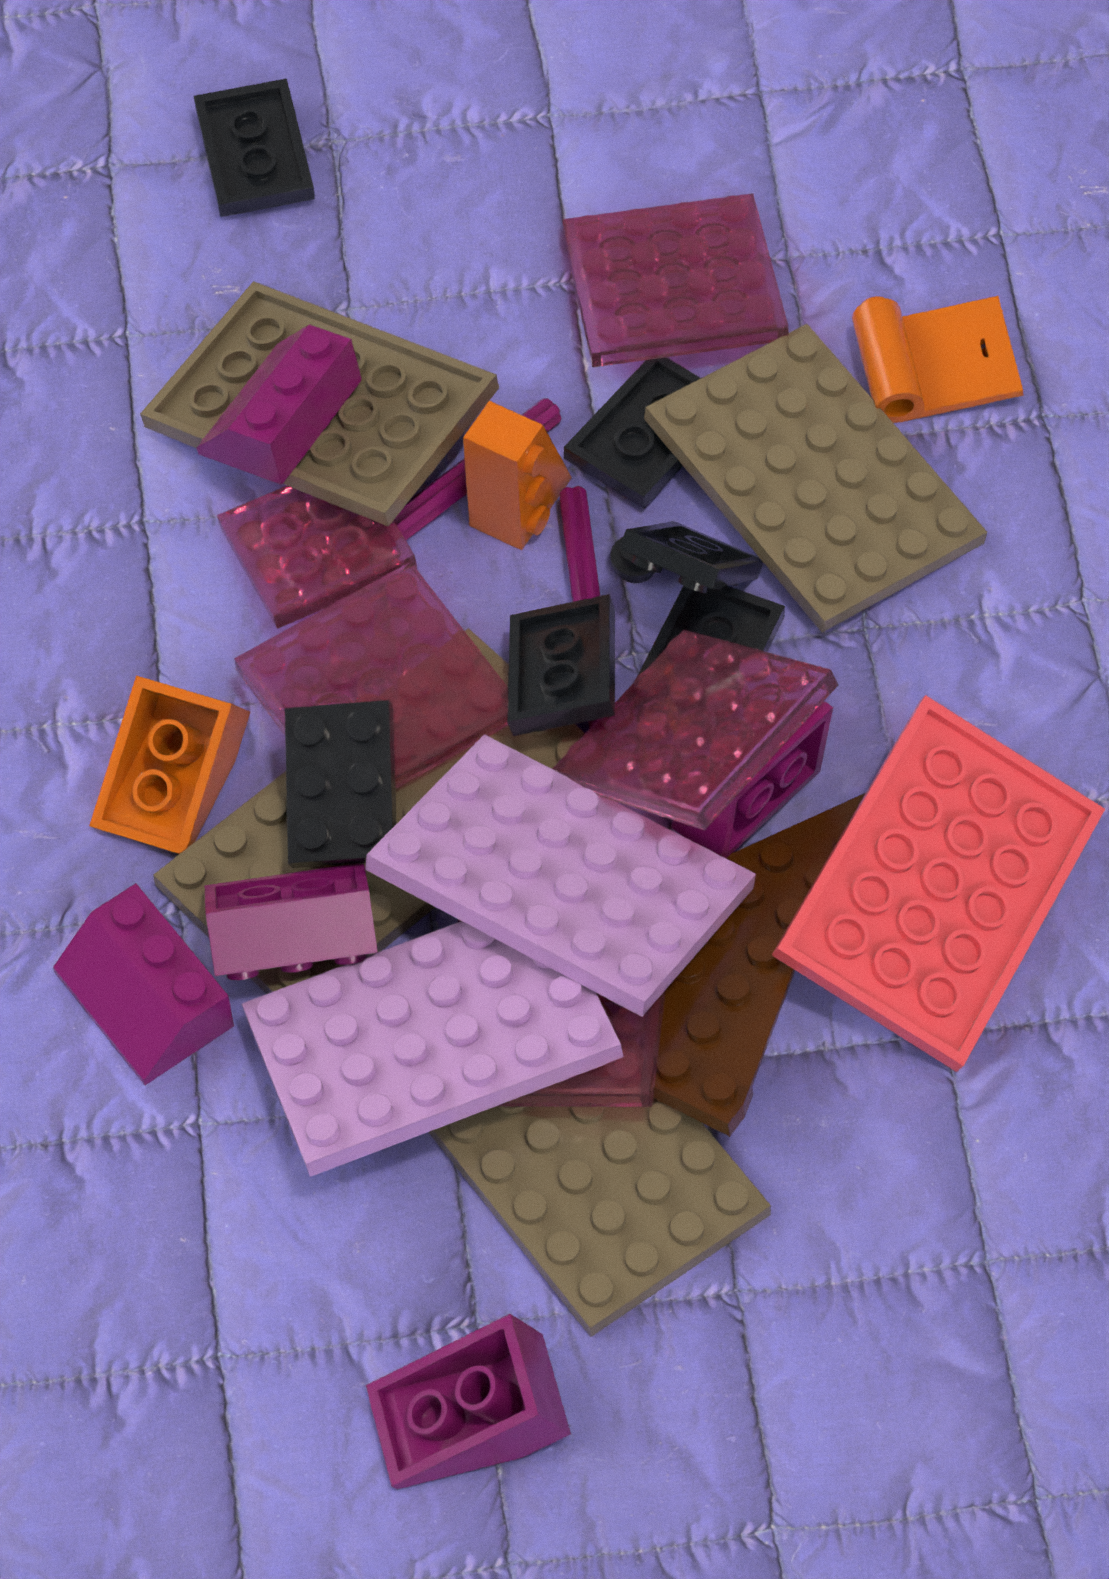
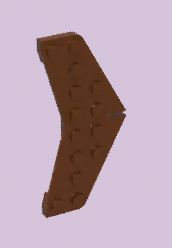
M866 793L733 852L726 858L756 874L754 887L654 1002L647 1062V1080L649 1091L655 1099L729 1137L745 1118L753 1096V1083L795 973L794 969L773 957L772 953Z

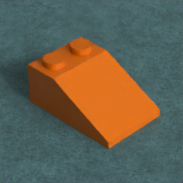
M136 675L89 826L171 852L182 853L196 841L236 761L251 712L228 702Z

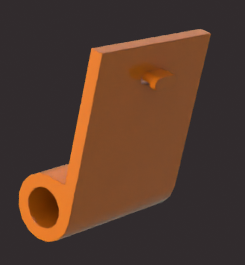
M875 296L864 300L853 312L852 321L870 396L874 400L875 408H881L893 423L1024 396L999 296L903 317L897 302L892 299Z

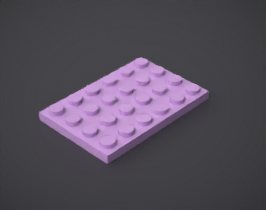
M485 734L373 847L366 856L365 870L641 1017L753 890L756 876L755 873Z
M463 921L367 956L362 962L340 966L242 1003L247 1021L310 1177L624 1058L621 1044L596 992Z

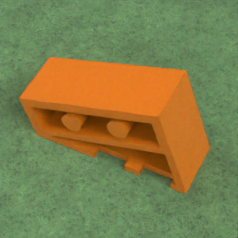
M489 401L463 437L469 526L522 550L533 534L538 536L544 530L550 516L551 507L560 496V491L567 486L572 477L542 424Z

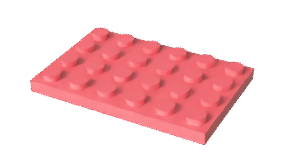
M925 695L913 711L772 956L957 1072L967 1061L1104 813L1105 808Z

